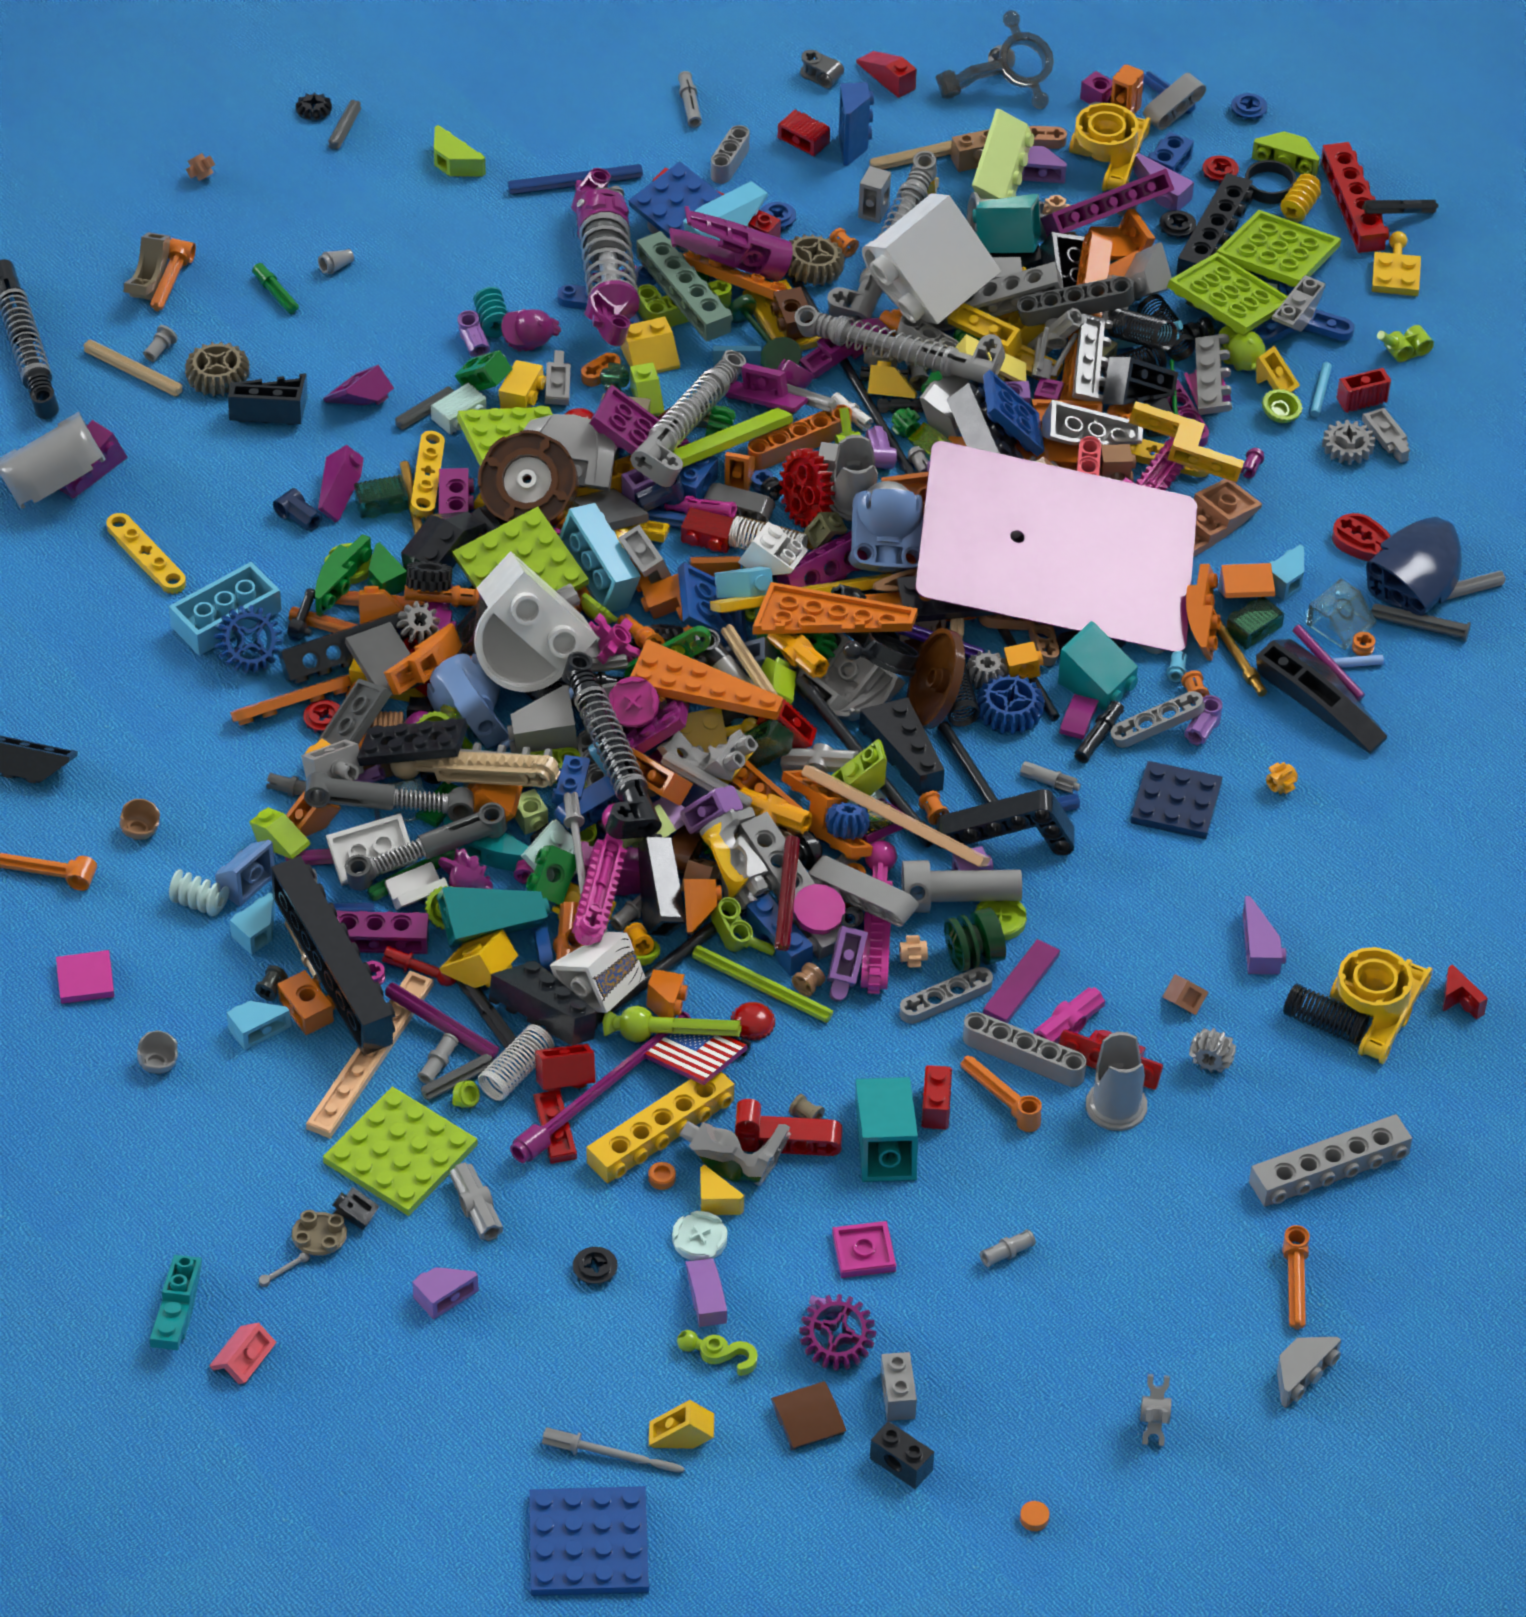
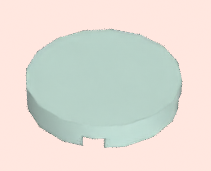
M695 1211L691 1212V1215L682 1216L673 1226L672 1242L675 1250L682 1257L691 1261L714 1259L725 1249L728 1231L718 1216L710 1212Z

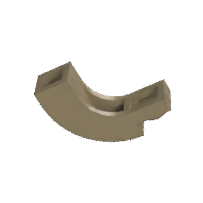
M147 232L141 236L137 269L133 277L124 283L123 292L130 293L131 297L152 300L167 267L170 248L169 235Z

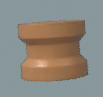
M810 962L801 968V972L796 973L792 977L793 986L804 996H811L816 991V987L821 986L825 982V975L822 970Z

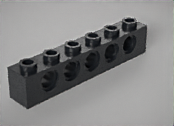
M1229 173L1225 175L1178 257L1176 275L1216 253L1230 238V233L1236 231L1238 219L1243 218L1247 203L1251 204L1254 197L1252 180Z
M405 611L392 613L277 651L285 679L288 681L293 680L294 684L308 680V675L317 672L318 676L332 672L331 667L341 664L342 668L351 666L354 657L346 646L345 639L391 622L397 632V623L401 621L398 615L400 612ZM417 620L414 621V623H415L417 626L419 625V623H420V626L423 625V623H422L421 621H418V623H417ZM408 635L405 636V637H401V636H400V638H401V640H402L403 642H404V640H405L407 637H410V636H408ZM330 646H334L337 649V656L333 660H330L326 655V651ZM308 653L314 659L313 665L309 668L303 664V657Z

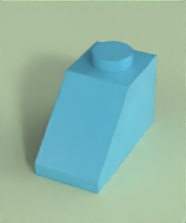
M762 566L714 573L717 598L766 595L770 582H773L772 569Z
M248 1001L226 1012L228 1029L244 1050L291 1027L290 1010L286 1006Z

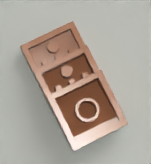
M1227 479L1195 493L1194 500L1197 504L1193 557L1209 549L1240 527L1262 507V503L1235 482Z

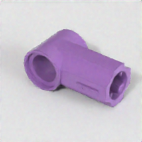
M471 310L461 312L458 315L460 337L464 340L470 356L477 357L490 351V347L479 323L478 314Z
M874 426L866 431L865 438L871 440L875 467L892 470L896 464V449L890 448L888 436L883 427Z
M1207 695L1203 697L1205 705L1203 713L1193 718L1185 730V737L1190 743L1197 746L1205 744L1212 730L1220 724L1223 704L1217 696Z

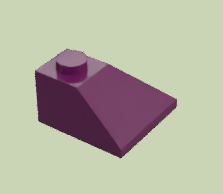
M378 364L355 373L326 395L323 400L326 403L369 405L375 402L378 405L389 398L387 394L394 387Z

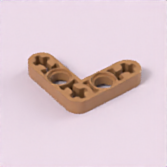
M1002 614L978 616L979 622L988 628L1028 630L1030 641L1034 642L1036 651L1041 650L1043 666L1055 665L1059 656V646L1052 625L1039 624L1038 622L1025 619L1016 620ZM1037 634L1046 635L1048 639L1041 638Z

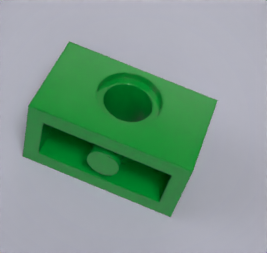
M553 845L543 846V849L541 848L536 855L535 863L537 865L534 873H531L527 879L526 888H528L527 891L541 892L542 897L547 898L549 905L560 906L564 902L576 869L575 855ZM549 868L554 871V879L551 882L546 876Z

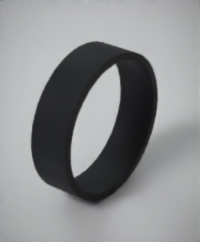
M1263 160L1252 164L1246 172L1245 179H1250L1258 173L1273 172L1284 176L1290 181L1291 186L1279 192H1266L1252 185L1254 200L1265 204L1281 203L1296 182L1294 171L1288 165L1274 160Z

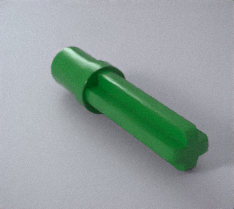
M257 263L252 268V273L260 281V284L270 291L289 314H294L299 309L296 301L263 263Z

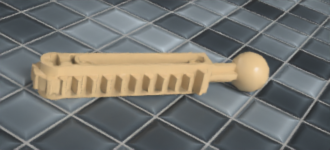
M460 751L458 757L390 763L392 773L399 779L409 780L414 779L420 772H434L438 781H445L447 784L463 782L544 788L548 785L552 786L561 773L558 768V762L549 755Z

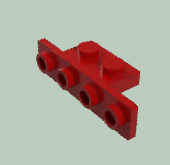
M1065 1029L1061 1032L1058 1044L1080 1052L1086 1058V1066L1096 1069L1102 1041L1112 1032L1095 1030L1088 1038ZM1139 1045L1141 1063L1144 1066L1145 1074L1144 1086L1155 1090L1160 1081L1163 1064L1144 1058L1146 1047Z

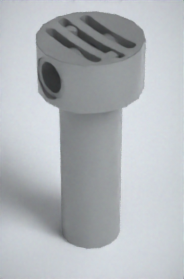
M929 860L902 861L901 890L910 894L918 902L919 907L914 913H930L931 902L1021 901L1022 873L1021 870L930 871Z

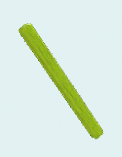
M697 945L692 953L694 959L825 1023H828L833 1015V1011L830 1008L700 945Z

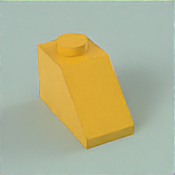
M877 361V365H871L868 385L869 394L917 398L918 394L896 367H891V362Z
M688 1400L649 1421V1446L652 1448L694 1449L714 1438V1413L692 1400Z

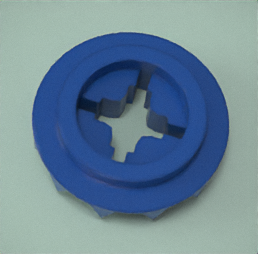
M1244 93L1232 100V112L1236 113V117H1244V120L1251 118L1254 121L1256 117L1262 118L1263 114L1267 113V102L1259 95Z
M771 202L761 208V211L781 219V229L783 230L786 226L792 227L793 222L796 221V211L787 203Z

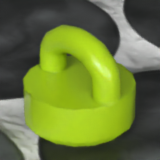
M470 1080L458 1082L453 1089L452 1104L461 1108L475 1106L480 1097L478 1086Z

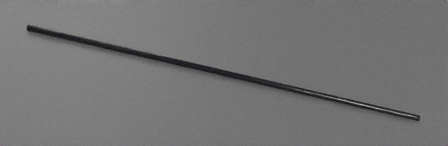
M793 278L791 282L794 288L801 287L808 305L814 307L817 312H820L802 281L796 282V278ZM845 358L839 364L871 418H873L876 426L883 427V430L887 433L890 448L896 449V460L905 474H912L914 469L848 358ZM997 629L1007 647L1018 645L1009 629ZM1037 677L1029 678L1030 683L1036 682L1037 688L1041 689L1045 700L1044 709L1051 721L1059 719L1060 715Z

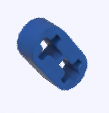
M547 927L534 928V942L538 963L547 971H552L550 965L553 963V954Z

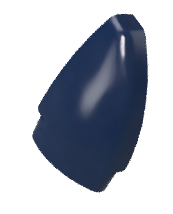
M1439 517L1426 518L1404 527L1381 543L1383 550L1366 564L1368 590L1375 598L1422 616L1437 602L1443 604L1454 590L1460 578L1462 554L1459 537L1455 527L1449 521Z

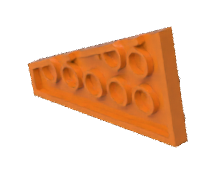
M770 582L753 624L752 634L912 631L917 618L918 608Z
M648 639L631 673L632 677H641L650 682L656 689L658 696L773 720H777L783 706V697Z

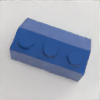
M868 82L840 84L838 137L843 166H848L868 149V140H872V127L869 126V123L873 122V111L870 109V105H874L873 91H869Z

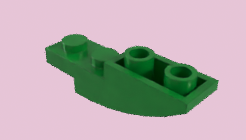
M362 534L348 548L339 544L325 561L315 587L316 615L321 617L328 609L334 606L335 602L342 595L347 594L351 586L350 577L356 573V570L361 565L368 562L372 556L370 537Z

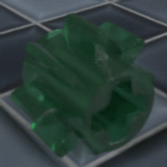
M609 362L608 368L602 369L600 382L602 385H605V390H608L613 385L621 391V387L628 385L630 375L627 370H624L625 365Z

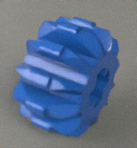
M851 802L832 804V807L828 808L825 819L827 832L833 834L835 838L841 837L844 840L846 838L855 840V837L862 838L867 833L870 825L868 809L862 808L859 804L854 805Z

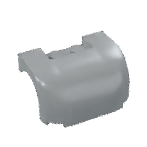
M77 412L58 423L57 428L19 450L15 448L0 457V475L19 507L23 509L25 508V502L31 499L34 503L40 501L93 470L91 464L100 459L102 463L106 458L89 432L82 416Z

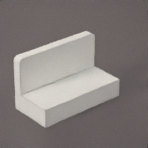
M432 862L385 881V886L396 910L427 898L434 889H438L440 886L449 887L445 877L439 879Z

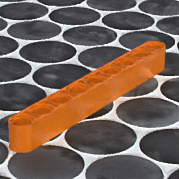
M1092 230L1088 231L1082 244L1076 285L1108 279L1113 244L1111 238ZM1103 312L1090 315L1102 318ZM1072 333V334L1068 337V342H1069V340L1071 339V337L1073 336L1074 333ZM1078 337L1065 357L1062 377L1064 386L1060 400L1084 401L1072 398Z

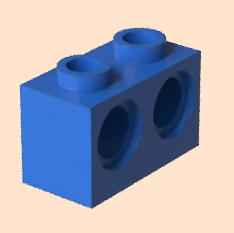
M1169 132L1164 139H1160L1155 151L1150 152L1147 158L1180 174L1192 159L1194 141Z

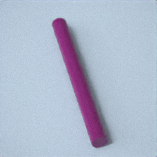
M1301 625L1294 627L1292 632L1317 658L1333 670L1354 697L1360 701L1365 696V693Z

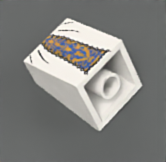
M606 932L600 942L588 946L583 945L550 965L553 975L594 1010L603 1013L610 1011L646 978L628 934L623 932Z

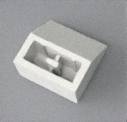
M768 521L738 562L746 568L758 566L771 568L772 575L790 574L808 549L803 547L800 541L792 539L785 534L779 526L773 525Z

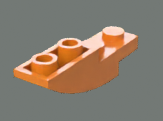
M1200 564L1197 585H1187L1186 610L1191 630L1207 661H1212L1213 653L1218 648L1217 630L1221 628V618L1214 609L1215 599L1213 595L1214 588L1218 586V577L1216 573H1213L1210 564Z
M449 623L415 646V652L384 672L393 695L402 694L416 683H425L430 679L432 672L444 660L457 655L462 644L453 623Z

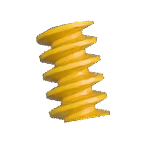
M1311 174L1300 175L1285 195L1280 207L1283 215L1288 220L1297 223L1302 222L1321 195V183L1317 177Z

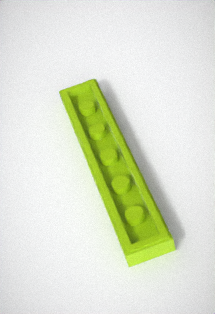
M775 408L674 449L672 452L681 458L683 468L791 424L793 422V415L783 409Z

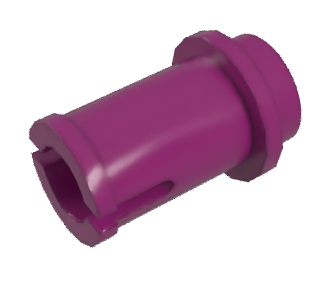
M1252 448L1247 451L1246 460L1241 470V474L1244 473V477L1253 478L1258 466L1264 462V452L1261 449Z

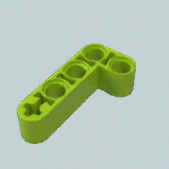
M722 280L707 283L713 294L718 295L723 306L728 308L732 297L731 284ZM645 284L639 286L638 313L643 321L665 316L670 327L689 322L668 295L662 297L653 285Z

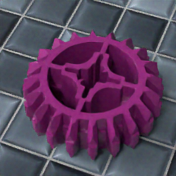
M837 1294L836 1301L832 1302L830 1295H827L825 1297L826 1304H823L819 1299L815 1301L817 1310L813 1307L807 1308V1313L810 1317L803 1316L801 1322L806 1326L799 1329V1333L805 1335L801 1338L800 1342L801 1345H809L805 1349L806 1355L815 1353L812 1359L814 1363L823 1359L822 1367L824 1369L828 1367L830 1362L834 1363V1371H838L839 1363H843L844 1368L848 1370L850 1369V1360L855 1365H859L860 1358L858 1355L867 1358L869 1352L865 1348L870 1349L874 1347V1342L870 1339L876 1337V1331L870 1328L875 1326V1321L872 1319L866 1320L870 1316L869 1310L860 1312L863 1307L862 1302L859 1301L855 1306L852 1305L853 1297L849 1296L846 1302H842V1295ZM839 1313L835 1320L828 1321L824 1319L819 1321L828 1314ZM848 1316H851L858 1323L861 1336L855 1334V1331L847 1326ZM842 1322V1333L836 1337L833 1343V1331H836ZM814 1329L821 1331V1334L829 1340L827 1349L823 1348L816 1340ZM842 1344H856L847 1351L836 1352L837 1348Z

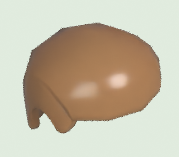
M133 799L123 806L119 822L120 828L127 837L135 840H147L157 831L160 812L154 803L146 799Z

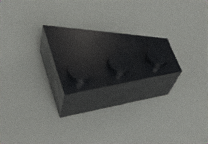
M1109 357L1102 404L1124 405L1135 401L1142 402L1149 399L1175 396L1178 372L1131 357Z
M299 374V378L288 380L281 376L277 377V381L262 383V379L231 383L228 394L229 420L262 422L265 424H301L308 397L307 374Z

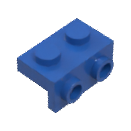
M565 755L562 768H559L561 773L557 779V788H553L552 803H556V808L564 801V794L567 792L570 794L577 792L578 799L581 800L590 766V758Z

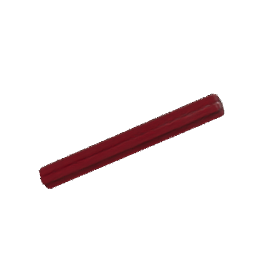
M791 835L786 837L784 845L775 938L776 950L788 951L790 947L800 839L797 836L793 837Z

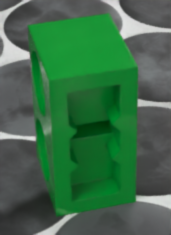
M498 350L469 359L454 376L461 386L469 383L470 386L472 385L473 388L481 391L497 386L513 368L508 363L507 358Z

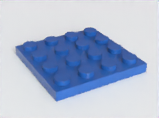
M646 1486L530 1489L531 1596L649 1593Z

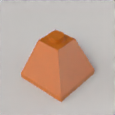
M469 783L467 788L473 792L475 797L474 814L478 813L480 808L486 803L493 802L500 804L504 808L506 822L515 817L523 786Z
M684 879L687 936L693 935L717 907V901L722 900L721 885H716V879Z

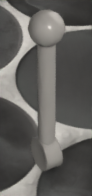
M301 1252L298 1258L270 1275H261L259 1277L260 1286L267 1287L270 1284V1280L300 1262L309 1261L310 1255Z

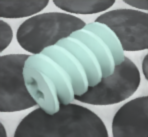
M181 869L177 870L170 883V900L174 903L179 902L182 906L189 905L191 909H198L201 913L207 912L210 916L218 915L227 902L229 888L224 886L220 892L219 883H214L212 888H210L211 881L209 879H206L201 885V876H196L192 881V873L188 872L183 877V871Z

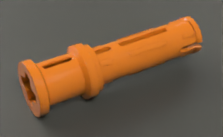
M405 585V601L451 603L454 607L464 605L474 606L475 609L480 608L477 587L476 589H468L455 585L452 589H448V591L423 592L421 590H413V588L410 589Z
M625 614V617L633 624L628 631L638 647L643 648L647 639L660 645L665 643L663 637L655 633L651 627H643L629 614ZM623 615L618 618L617 624L620 625L625 618Z

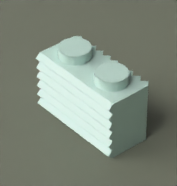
M467 383L432 404L431 419L452 435L453 432L456 433L457 430H462L457 420L458 411L469 409L484 410L486 409V397Z

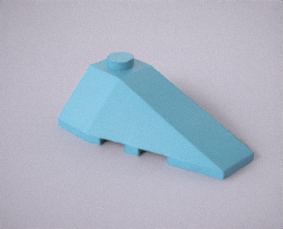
M750 181L700 206L695 212L719 217L748 227L749 221L757 214L768 193ZM687 219L683 220L685 231L720 241L715 236L687 225Z

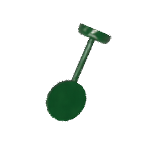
M742 295L730 304L728 309L733 316L732 322L741 323L748 320L767 343L761 351V364L763 367L778 370V366L783 359H786L785 362L791 360L797 365L800 364L802 350L795 340L788 337H778L771 340L753 319L752 314L756 310L757 302L752 295Z

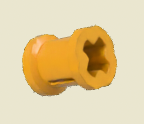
M635 922L625 928L623 933L628 934L637 956L647 955L652 951L654 941L647 935V930L642 923Z

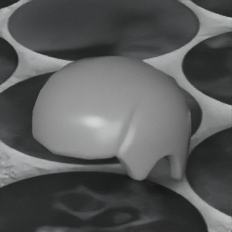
M163 1031L147 1032L138 1044L137 1058L139 1065L149 1073L161 1074L169 1072L176 1064L178 1058V1043L176 1039Z

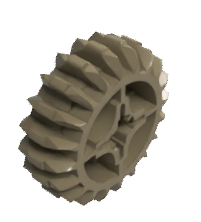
M803 234L802 237L795 236L794 240H789L792 244L793 254L786 273H789L790 278H796V282L802 281L805 285L810 283L813 286L816 284L824 286L825 282L832 284L833 280H838V277L843 272L845 262L842 248L838 247V243H831L830 238L824 239L822 235L815 237L813 234L811 236Z
M222 341L219 344L211 342L210 345L202 344L201 349L195 348L193 353H189L185 364V374L190 387H194L196 392L202 391L204 396L210 393L213 397L216 394H221L224 397L225 393H229L231 383L247 381L250 374V365L245 351H241L239 346L233 347L231 342L226 345Z

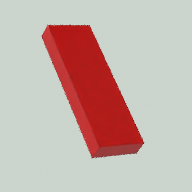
M560 1090L533 1094L540 1126H544L565 1109ZM567 1121L550 1135L551 1144L547 1148L550 1164L577 1159V1151L570 1125Z

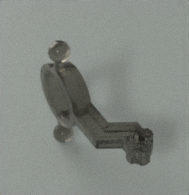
M1009 10L1003 15V23L1010 28L1012 35L1002 44L999 60L972 65L957 75L955 71L947 70L936 75L935 78L942 98L950 99L959 95L961 89L966 88L978 79L1002 74L1012 85L1020 88H1031L1033 92L1032 105L1037 109H1043L1048 105L1049 97L1041 90L1039 83L1043 82L1052 71L1054 64L1053 53L1048 44L1039 36L1029 32H1021L1018 26L1020 15L1014 10ZM1016 45L1031 47L1042 60L1041 73L1034 77L1018 75L1008 63V50Z

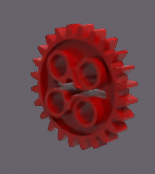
M801 448L791 451V455L786 456L787 462L782 463L784 471H780L783 480L779 481V484L783 486V489L779 491V494L784 495L781 503H786L785 512H790L789 519H795V525H800L801 528L807 527L820 512H832L829 505H834L831 499V495H835V492L831 490V486L834 485V482L830 481L832 472H827L829 464H823L824 456H819V451H813V448Z

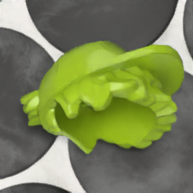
M1228 325L1223 327L1219 331V335L1227 334L1229 342L1221 344V350H1228L1230 358L1222 361L1226 364L1234 365L1236 371L1254 370L1256 372V358L1266 352L1265 345L1260 336L1253 331L1242 335L1234 332Z

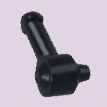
M306 589L297 617L293 618L288 624V636L300 640L305 636H312L313 631L308 628L305 621L315 599L314 589Z

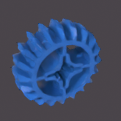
M253 605L248 606L247 613L244 606L238 607V613L231 609L229 611L230 617L224 615L221 618L225 625L217 624L216 626L218 630L222 631V633L214 634L215 639L221 640L220 643L215 644V648H223V652L218 656L219 658L228 657L225 661L226 666L235 662L233 666L234 671L239 670L241 665L243 673H248L250 666L253 673L259 671V666L262 669L268 668L266 660L270 663L275 662L272 654L278 655L277 651H280L274 646L282 644V640L275 638V636L282 634V631H274L273 627L278 625V622L273 621L270 623L268 621L272 616L271 613L263 617V608L261 607L258 608L256 613H254ZM248 619L257 622V624L251 629H246L243 626H239L236 622ZM263 629L267 637L266 649L259 638ZM231 630L234 631L233 634L237 638V645L234 650L230 644ZM254 632L252 635L253 639L251 640L253 643L243 646L245 643L244 639H246L243 636ZM246 649H249L261 656L257 659H246L239 655Z
M1009 673L1006 677L998 674L997 680L989 678L988 684L983 683L981 690L977 694V703L980 710L979 719L983 720L985 726L991 725L992 731L1000 729L1002 734L1005 731H1010L1012 735L1015 731L1023 734L1025 728L1031 730L1033 725H1038L1040 718H1042L1045 703L1044 696H1042L1041 689L1037 688L1036 682L1030 683L1028 677L1020 679L1019 674L1016 677H1010Z

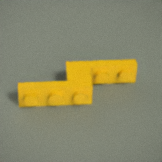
M966 303L961 304L948 316V324L980 339L989 334L998 336L1001 339L1005 353L1025 362L1026 375L1035 378L1032 376L1035 350L1022 345L1019 328ZM1044 355V358L1053 361L1052 366L1056 364V360ZM1063 363L1058 369L1057 376H1051V380H1056L1062 372Z
M1135 401L1128 423L1173 437L1174 441L1167 460L1227 480L1238 481L1244 464L1243 460L1198 446L1204 429V423Z

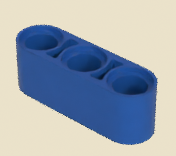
M608 776L601 778L583 790L579 806L580 813L584 817L585 822L579 827L580 832L601 820L602 813L610 804L620 802L613 789L614 785L610 783ZM563 801L556 808L555 817L572 834L571 828H567L564 825L566 812Z

